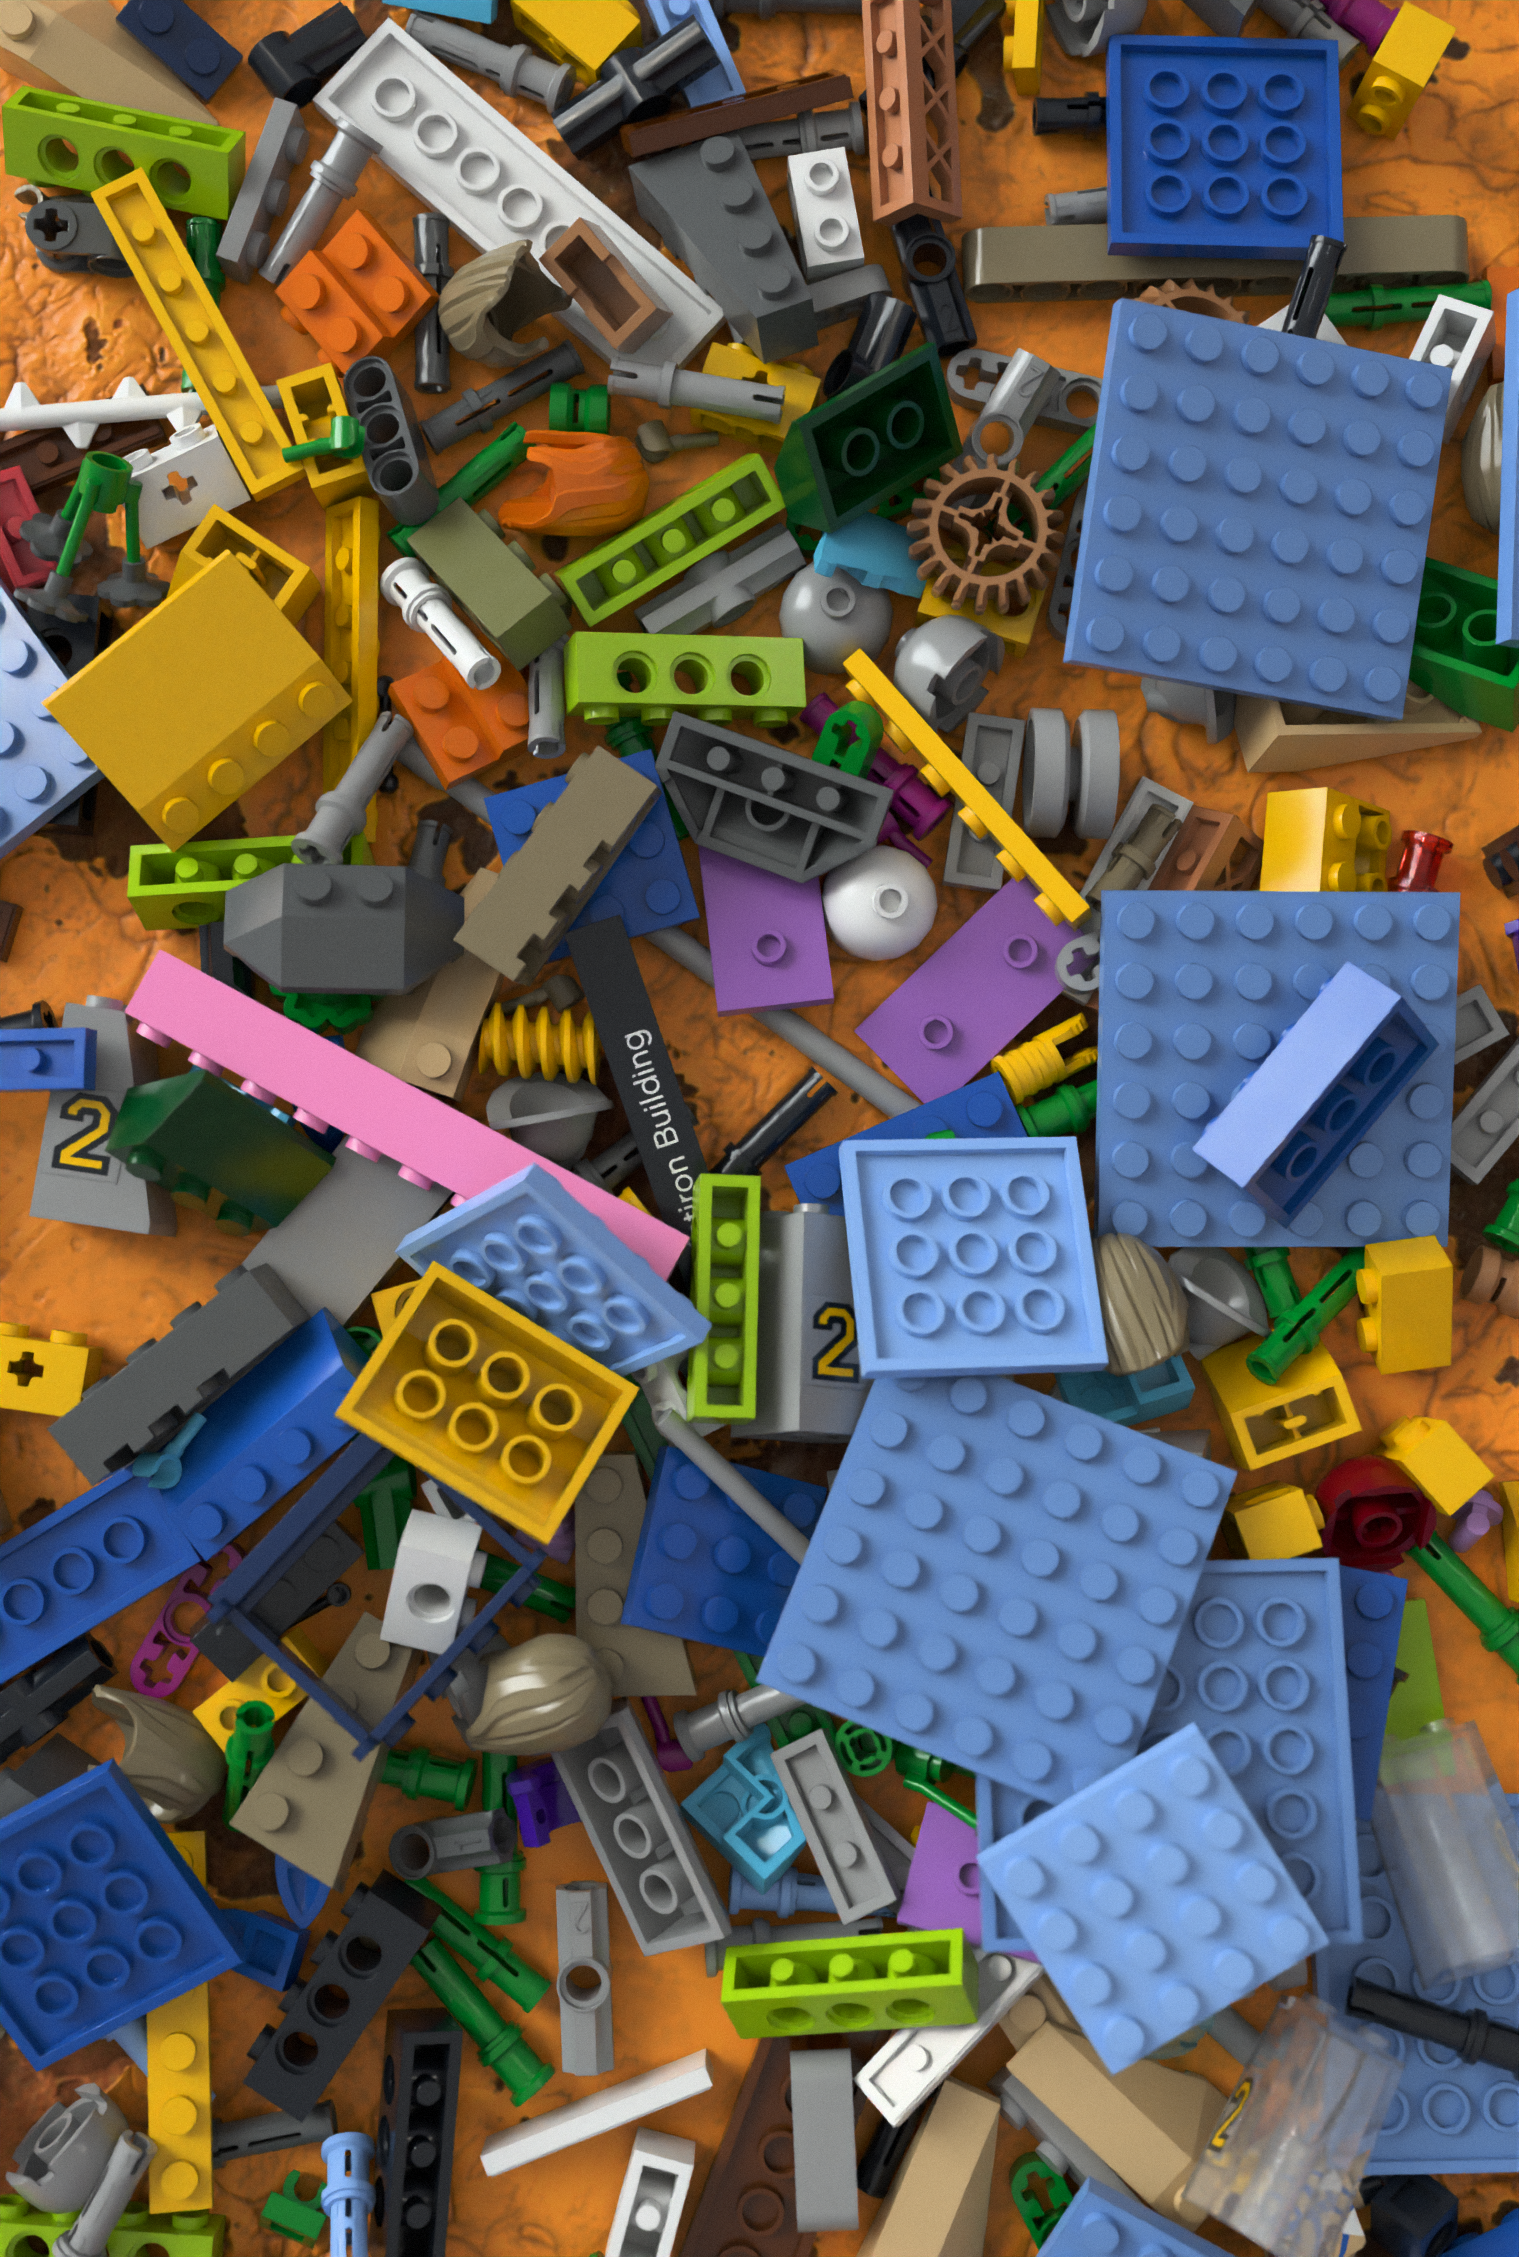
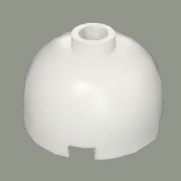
M886 845L876 846L830 870L822 886L823 893L821 899L825 929L831 940L849 955L871 961L899 958L916 948L931 930L938 907L935 884L926 867L908 852Z

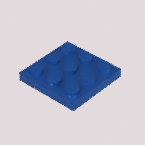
M652 749L618 759L656 784L662 794L567 932L620 914L628 938L631 940L701 919L663 784L655 769L656 760ZM567 774L484 798L503 866L515 851H519L533 833L531 831L532 825L542 809L550 801L555 803L569 785L565 782ZM565 936L546 964L572 957Z
M659 1446L620 1624L765 1658L801 1565L679 1448ZM728 1462L811 1542L823 1511L827 1488Z

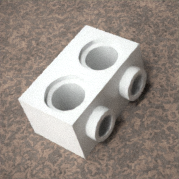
M845 147L788 156L787 190L801 268L806 285L808 286L864 266L865 257Z

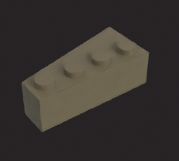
M599 745L591 755L583 752L577 758L565 778V782L569 785L555 803L550 801L542 809L532 825L531 831L533 833L522 848L519 851H515L507 860L498 875V880L484 899L475 907L466 923L453 939L512 981L529 987L565 936L564 933L570 929L662 794L656 784Z
M636 1450L603 1451L575 1498L576 1637L589 1643L603 1661L605 1668L609 1671L610 1681L612 1682V1697L697 1695L698 1682L685 1639L620 1624L649 1493L640 1458Z
M365 1611L322 1680L375 1728L412 1688L423 1651L380 1640L383 1621ZM310 1697L231 1820L230 1825L325 1885L343 1894L350 1874L349 1868L357 1844L361 1841L368 1820L367 1814L378 1782H381L390 1748L382 1742L359 1762L351 1753L360 1743Z

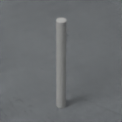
M672 1408L667 1409L658 1418L655 1426L801 1565L810 1541Z

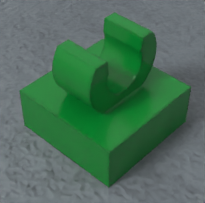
M294 2169L285 2179L282 2195L271 2192L261 2214L259 2226L313 2249L327 2215L319 2212L322 2209L321 2195L327 2184L321 2183L314 2199L306 2202L301 2201L294 2192V2187L297 2185L301 2172Z

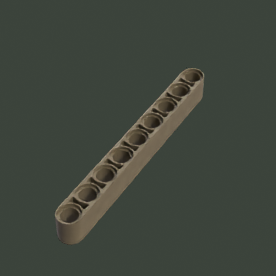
M1457 215L1343 218L1344 244L1348 245L1338 269L1331 293L1364 290L1367 284L1381 283L1385 289L1424 286L1428 284L1466 283L1469 280L1467 221L1464 217ZM1107 224L985 227L971 230L961 238L963 294L967 300L976 303L1138 299L1141 293L1147 290L1150 285L1159 289L1160 285L1170 278L1180 288L1191 277L1197 289L1201 291L1214 283L1215 295L1218 297H1229L1233 294L1234 296L1292 295L1304 260L1108 255Z

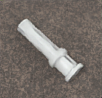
M404 557L390 564L381 576L379 583L380 592L390 604L399 606L402 609V617L406 624L416 632L426 633L442 654L459 671L470 688L474 689L476 687L478 690H483L493 685L499 678L501 665L453 612L452 598L446 589L429 580L428 570L416 558ZM396 583L403 589L402 592L397 589Z

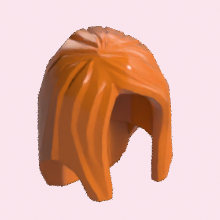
M532 430L525 433L523 443L547 444L548 447H529L526 457L529 461L542 463L550 467L543 483L529 495L506 500L498 511L499 526L514 531L562 537H595L619 533L643 517L650 488L649 477L638 449L624 436L613 437L592 432Z

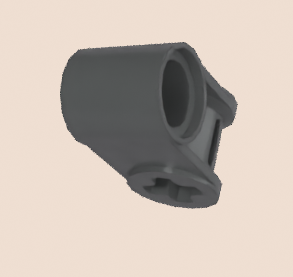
M47 200L34 205L27 213L25 220L26 234L33 246H35L39 260L50 271L57 273L100 274L114 278L134 276L96 203ZM53 215H57L60 221H56ZM54 254H58L60 259H56Z

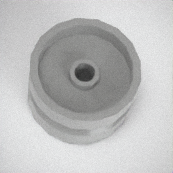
M1031 708L1026 725L1022 771V818L1024 833L1027 837L1056 838L1065 824L1069 802L1070 823L1078 839H1108L1112 834L1115 822L1120 783V745L1117 714L1114 710L1084 709L1075 722L1070 746L1069 722L1061 708Z

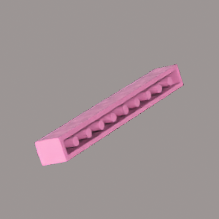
M161 949L125 1010V1013L141 1021L135 1031L138 1034L168 1049L173 1039L193 1049L188 1061L203 1069H207L218 1077L221 1076L225 1067L246 1078L240 1088L241 1090L271 1106L277 1096L298 1107L293 1115L294 1119L322 1134H325L329 1125L351 1135L345 1146L375 1163L378 1162L382 1153L403 1164L397 1175L415 1185L430 1191L434 1182H437L454 1191L455 1195L450 1203L456 1207L536 1163L545 1172L556 1177L562 1187L590 1213L598 1216L606 1224L607 1229L630 1250L643 1257L649 1263L651 1269L665 1282H668L690 1241V1237Z

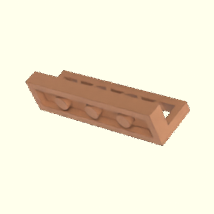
M862 0L873 222L890 227L911 216L921 214L951 224L963 218L951 0ZM919 3L931 7L932 32L929 31L920 16ZM923 56L935 73L934 89L923 73ZM926 113H928L938 130L937 146L926 130ZM929 170H931L941 186V200L929 196Z
M1192 805L1148 890L1248 891L1262 866L1264 841L1235 815ZM1239 842L1247 851L1236 871L1230 872V856ZM1099 990L1094 991L1087 1004H1085L1087 1008L1097 1015L1099 1014Z

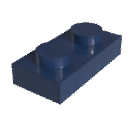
M129 0L115 18L116 23L207 105L243 61V55L182 0Z

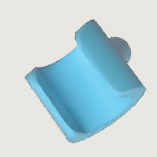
M195 1411L162 1453L143 1452L135 1459L132 1469L133 1474L138 1477H150L155 1474L148 1484V1487L166 1489L175 1486L180 1481L182 1475V1466L179 1458L207 1419Z

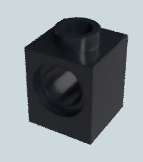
M1429 2174L1394 2175L1371 2199L1370 2237L1394 2257H1439L1457 2237L1459 2198Z

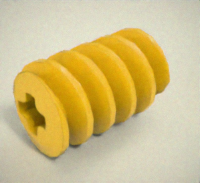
M495 1002L489 1017L484 1019L481 1030L478 1058L479 1074L484 1075L492 1059H494L498 1075L507 1077L515 1061H517L521 1077L530 1079L539 1063L546 1081H554L561 1066H564L569 1083L576 1084L584 1068H587L591 1084L597 1085L602 1042L591 1011L587 1012L581 1026H575L571 1009H564L558 1024H552L548 1007L542 1006L535 1022H529L525 1006L518 1004L512 1019L505 1020L501 1002Z

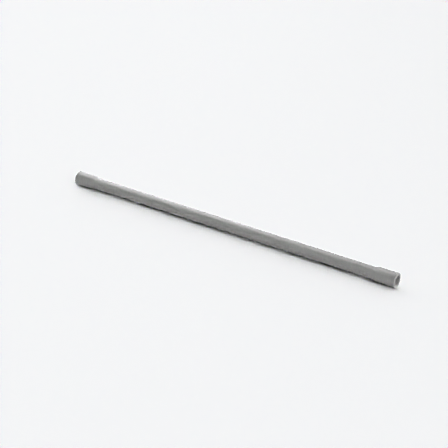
M412 736L396 760L434 788L446 792L491 825L484 798L496 795V793L474 777L445 791ZM678 926L643 936L715 989L711 952L707 947ZM784 1009L749 1014L890 1118L921 1106L919 1102L793 1010ZM1089 1227L1092 1240L1094 1239V1230Z

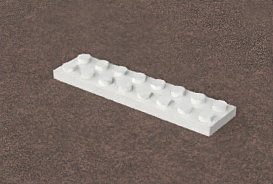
M389 17L312 99L316 110L335 127V123L340 116L383 146L380 154H372L371 158L434 213L445 215L450 222V227L482 255L518 240L529 239L533 242L530 253L539 263L541 271L552 283L561 287L538 259L579 217L599 225L674 313L634 354L615 350L584 314L585 311L574 298H572L571 306L568 309L550 313L607 364L611 365L613 356L624 360L663 366L665 361L676 362L679 367L678 369L683 370L727 322L723 315L722 307L710 295L706 296L695 282Z

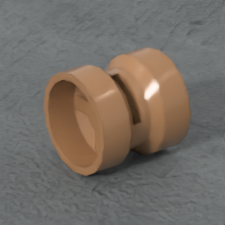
M1479 1245L1465 1267L1460 1284V1298L1477 1305L1485 1302L1496 1305L1499 1313L1519 1319V1259L1511 1262L1503 1259L1500 1251L1485 1245Z

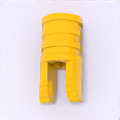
M1082 1012L1034 1036L1032 1041L1019 1045L1017 1049H1011L1004 1053L1003 1056L998 1055L990 1060L991 1073L999 1071L1014 1106L1023 1102L1027 1096L1031 1097L1038 1093L1039 1090L1050 1087L1052 1083H1059L1097 1062V1046L1082 1048L1065 1059H1062L1056 1048V1045L1076 1037L1084 1029L1088 1028L1089 1025Z

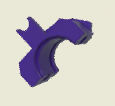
M552 1756L522 1766L506 1777L507 1792L513 1797L520 1823L519 1830L525 1847L539 1848L551 1842L549 1833L552 1830L582 1822Z

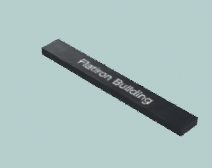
M619 914L566 932L564 935L663 1222L690 1237V1241L678 1261V1266L690 1297L693 1185L701 1173L709 1174L627 932Z

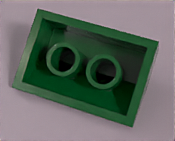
M925 343L791 423L774 465L776 478L791 522L832 534L964 453L936 343Z
M207 1069L128 1088L105 1152L126 1164L125 1169L131 1175L143 1180L153 1181L169 1191L172 1200L187 1208L198 1209L214 1219L215 1226L219 1230L241 1237L249 1235L250 1232L277 1228L333 1169L337 1158Z

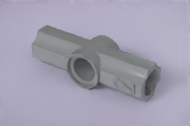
M1017 348L978 419L970 426L967 438L962 445L964 453L956 457L951 465L962 475L963 460L966 456L971 455L976 460L978 469H984L988 454L980 444V435L987 424L996 422L1005 427L1009 434L1008 448L1002 455L997 456V469L1006 471L1011 460L1015 459L1020 453L1024 438L1062 373L1034 354ZM971 495L958 500L950 508L957 510L959 506H963L969 509H978L986 505L992 495Z
M780 522L729 554L724 550L704 558L689 569L684 575V581L659 594L646 604L641 605V607L634 610V615L643 633L697 635L710 626L721 628L747 613L756 604V598L795 576L797 572L806 567V561L794 537Z
M594 1880L572 1881L556 1886L559 1967L556 1988L560 1998L562 2072L572 2073L576 2076H592L614 2070L615 2067L611 1982L613 1964L610 1955L608 1883L596 1882ZM577 1966H590L598 1972L601 1981L595 1987L588 1989L580 1988L574 1984L569 1972Z

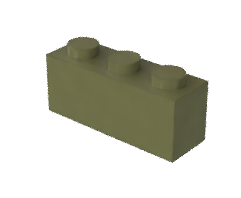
M459 497L406 540L428 570L429 575L446 589L452 600L519 672L573 628L560 607L567 602V599L547 573H544L539 578L532 573L536 569L535 564L515 540L509 545L502 541L506 535L486 509H482L476 514Z

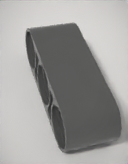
M375 356L361 358L354 362L346 371L343 384L351 416L359 420V426L365 427L362 456L369 481L395 520L410 526L421 524L430 519L435 513L439 504V493L412 400L387 361Z

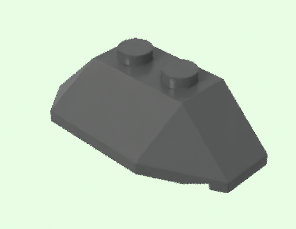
M677 711L673 712L655 764V769L662 782L665 783L672 801L695 844L800 883H807L875 848L895 794L893 789Z
M283 863L226 891L224 950L235 958L238 957L252 971L284 993L405 995L436 974L447 963H453L464 955V947L453 940L464 925V897L406 866Z

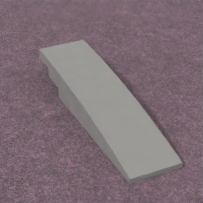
M349 1134L332 1153V1155L337 1157L333 1169L277 1228L269 1229L242 1263L247 1270L268 1263L311 1318L322 1308L327 1307L344 1329L350 1328L372 1302L371 1294L381 1291L405 1263L395 1253L404 1237L441 1215L439 1212L455 1194L454 1191L437 1182H434L430 1191H427L397 1175L403 1164L384 1153L381 1154L378 1162L375 1163L345 1146L351 1136ZM262 1358L253 1367L246 1371L242 1376L235 1380L231 1385L224 1389L220 1394L213 1398L209 1403L202 1407L198 1411V1413L201 1414L206 1408H208L214 1401H216L221 1395H223L228 1389H230L236 1382H238L243 1376H245L264 1358ZM187 1421L180 1425L176 1430L169 1434L165 1439L158 1443L149 1452H157L162 1446H164L169 1440H171L177 1433L181 1431V1429L184 1427Z

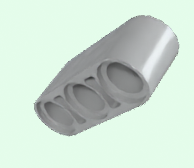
M850 2048L790 2051L798 2233L859 2230Z

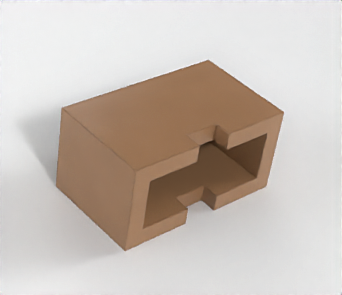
M579 217L538 259L565 292L572 296L585 311L584 314L615 350L634 354L674 314L602 228L586 219Z

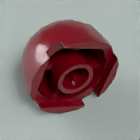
M1363 1455L1340 1463L1333 1467L1319 1481L1314 1493V1498L1321 1510L1325 1528L1317 1530L1323 1545L1321 1549L1327 1558H1338L1339 1565L1371 1572L1393 1569L1405 1562L1401 1553L1409 1550L1415 1543H1417L1419 1550L1425 1547L1437 1526L1436 1508L1431 1500L1426 1498L1417 1484L1386 1456Z

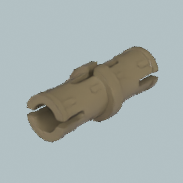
M1152 804L1124 844L1122 842L1118 843L1111 853L1113 860L1107 867V870L1085 896L1086 901L1093 904L1092 907L1101 913V890H1134L1143 878L1149 880L1156 870L1155 861L1168 842L1171 841L1176 832L1182 827L1181 820L1176 819V815L1161 805Z

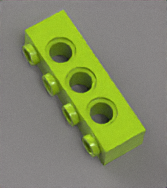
M22 86L2 105L5 173L7 175L26 178L28 183L37 187L48 188L59 185L82 190L84 195L92 198L91 192L142 167L164 209L170 208L192 213L193 217L211 218L217 220V222L222 220L228 221L245 179L246 132L28 86ZM62 139L71 143L78 155L69 151ZM117 150L125 153L133 162L134 167L126 164L120 158ZM172 162L183 166L190 178H186L178 173Z
M747 453L623 531L555 571L554 575L565 594L570 598L582 622L590 628L785 508L782 494L760 454Z
M576 631L563 646L566 716H584V723L609 725L619 722V717H641V724L666 726L669 725L673 712L677 711L720 727L732 724V719H753L754 727L778 728L786 726L788 720L806 707L803 638ZM617 670H627L636 676L640 685L639 693H632L622 688L617 679ZM675 671L685 672L693 679L696 686L695 694H688L679 689L674 679ZM731 673H739L748 680L751 687V695H743L733 687Z
M364 831L359 835H353L341 854L343 857L342 865L376 866ZM296 835L186 842L174 853L165 843L130 846L127 898L146 931L199 928V925L209 924L210 922H224L226 891L283 863H305L295 855L291 848V842Z
M701 1173L693 1185L690 1301L694 1308L712 1326L703 1343L688 1349L687 1423L747 1425L755 1419L761 1176Z
M963 1928L726 1946L721 2004L740 2039L978 2023L979 1966Z
M20 2194L0 2195V2257H54L52 2246L57 2237L63 2234L64 2231L72 2229L83 2209L70 2213L55 2214L41 2211ZM129 2201L110 2234L106 2247L110 2257H150L145 2246L148 2243H157L167 2250L169 2257H223L226 2215L209 2214L208 2209L150 2214L148 2204ZM35 2235L42 2238L48 2245L49 2254L35 2252L29 2246L27 2236Z

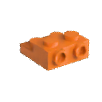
M357 209L322 251L310 249L274 291L285 304L280 311L283 319L302 335L311 334L322 347L316 354L319 362L322 365L331 362L338 378H343L349 367L361 358L375 356L381 357L386 361L438 302L440 297L369 211Z
M484 634L476 638L501 665L499 678L489 688L478 690L476 687L474 689L470 688L459 671L443 655L441 661L391 683L387 692L400 715L412 725L414 729L413 737L445 791L528 751L529 687L520 673L524 668L518 672Z

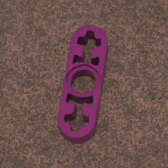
M233 1541L212 1558H216L224 1552L230 1556L227 1566L234 1570L247 1557V1554L242 1546ZM205 1560L183 1573L131 1662V1681L137 1691L143 1695L162 1698L180 1688L202 1653L190 1642V1634L182 1632L177 1627L174 1616L177 1607L185 1601L199 1604L205 1613L213 1606L207 1600L210 1595L203 1591L189 1588L192 1581L198 1587L205 1585L210 1577L213 1568ZM225 1575L219 1578L212 1587L210 1594H212L228 1576ZM163 1632L172 1643L189 1647L190 1652L187 1655L181 1648L175 1651L167 1664V1670L174 1674L173 1678L165 1677L158 1683H154L150 1679L153 1669L146 1663L147 1660L155 1661L160 1658L171 1642L160 1640L159 1637Z

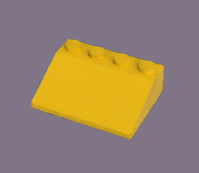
M226 549L45 699L42 704L148 826L174 853L353 702V700L319 655L233 553Z
M433 1260L334 1416L537 1541L548 1545L640 1388Z

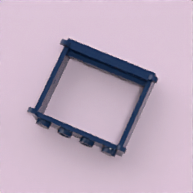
M363 1433L355 1439L207 1598L214 1607L206 1615V1618L214 1625H217L224 1616L227 1617L360 1744L351 1755L359 1762L382 1742L392 1749L409 1731L416 1720L408 1713L424 1695L434 1702L459 1675L451 1668L453 1663L467 1648L476 1656L501 1629L493 1619L509 1602L519 1609L542 1583L535 1573L542 1567V1562L548 1557V1554L541 1547H538L532 1554L479 1504L420 1469L523 1566L384 1719L373 1728L251 1613L397 1455Z

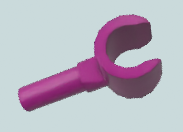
M888 812L876 846L889 839L894 847L908 852L927 869L933 860L905 837V834L900 831L893 815Z
M656 1696L640 1697L655 1732L654 1736L657 1741V1756L660 1766L667 1772L691 1769L693 1762L686 1756L678 1738L670 1739L669 1728Z

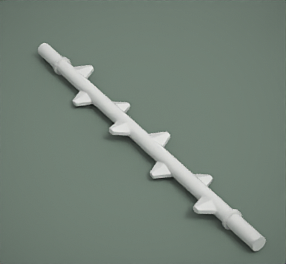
M134 377L123 378L112 399L44 405L40 404L25 382H18L14 384L5 407L0 408V432L62 427L77 449H88L99 424L168 418L175 430L179 431L189 425L198 423L202 415L209 414L197 392L146 396ZM277 385L260 386L272 409L285 408Z

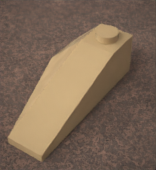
M1409 679L1403 719L1393 722L1237 694L1234 715V727L1248 773L1304 771L1475 739L1482 733L1478 720L1457 713Z
M1048 2020L1006 2064L1008 2070L1165 2218L1193 2233L1229 2194L1223 2191V2186L1232 2182L1234 2172L1220 2169L1218 2158L1225 2153L1237 2156L1245 2114L1241 2112L1239 2117L1225 2131V2134L1230 2136L1221 2154L1207 2149L1216 2129L1237 2105L1230 2102L1231 2100L1203 2075L1189 2070H1185L1182 2073L1162 2066L1157 2059L1146 2055L1112 2076L1085 2033Z
M947 2075L941 2082L856 2257H983L1000 2113V2098Z

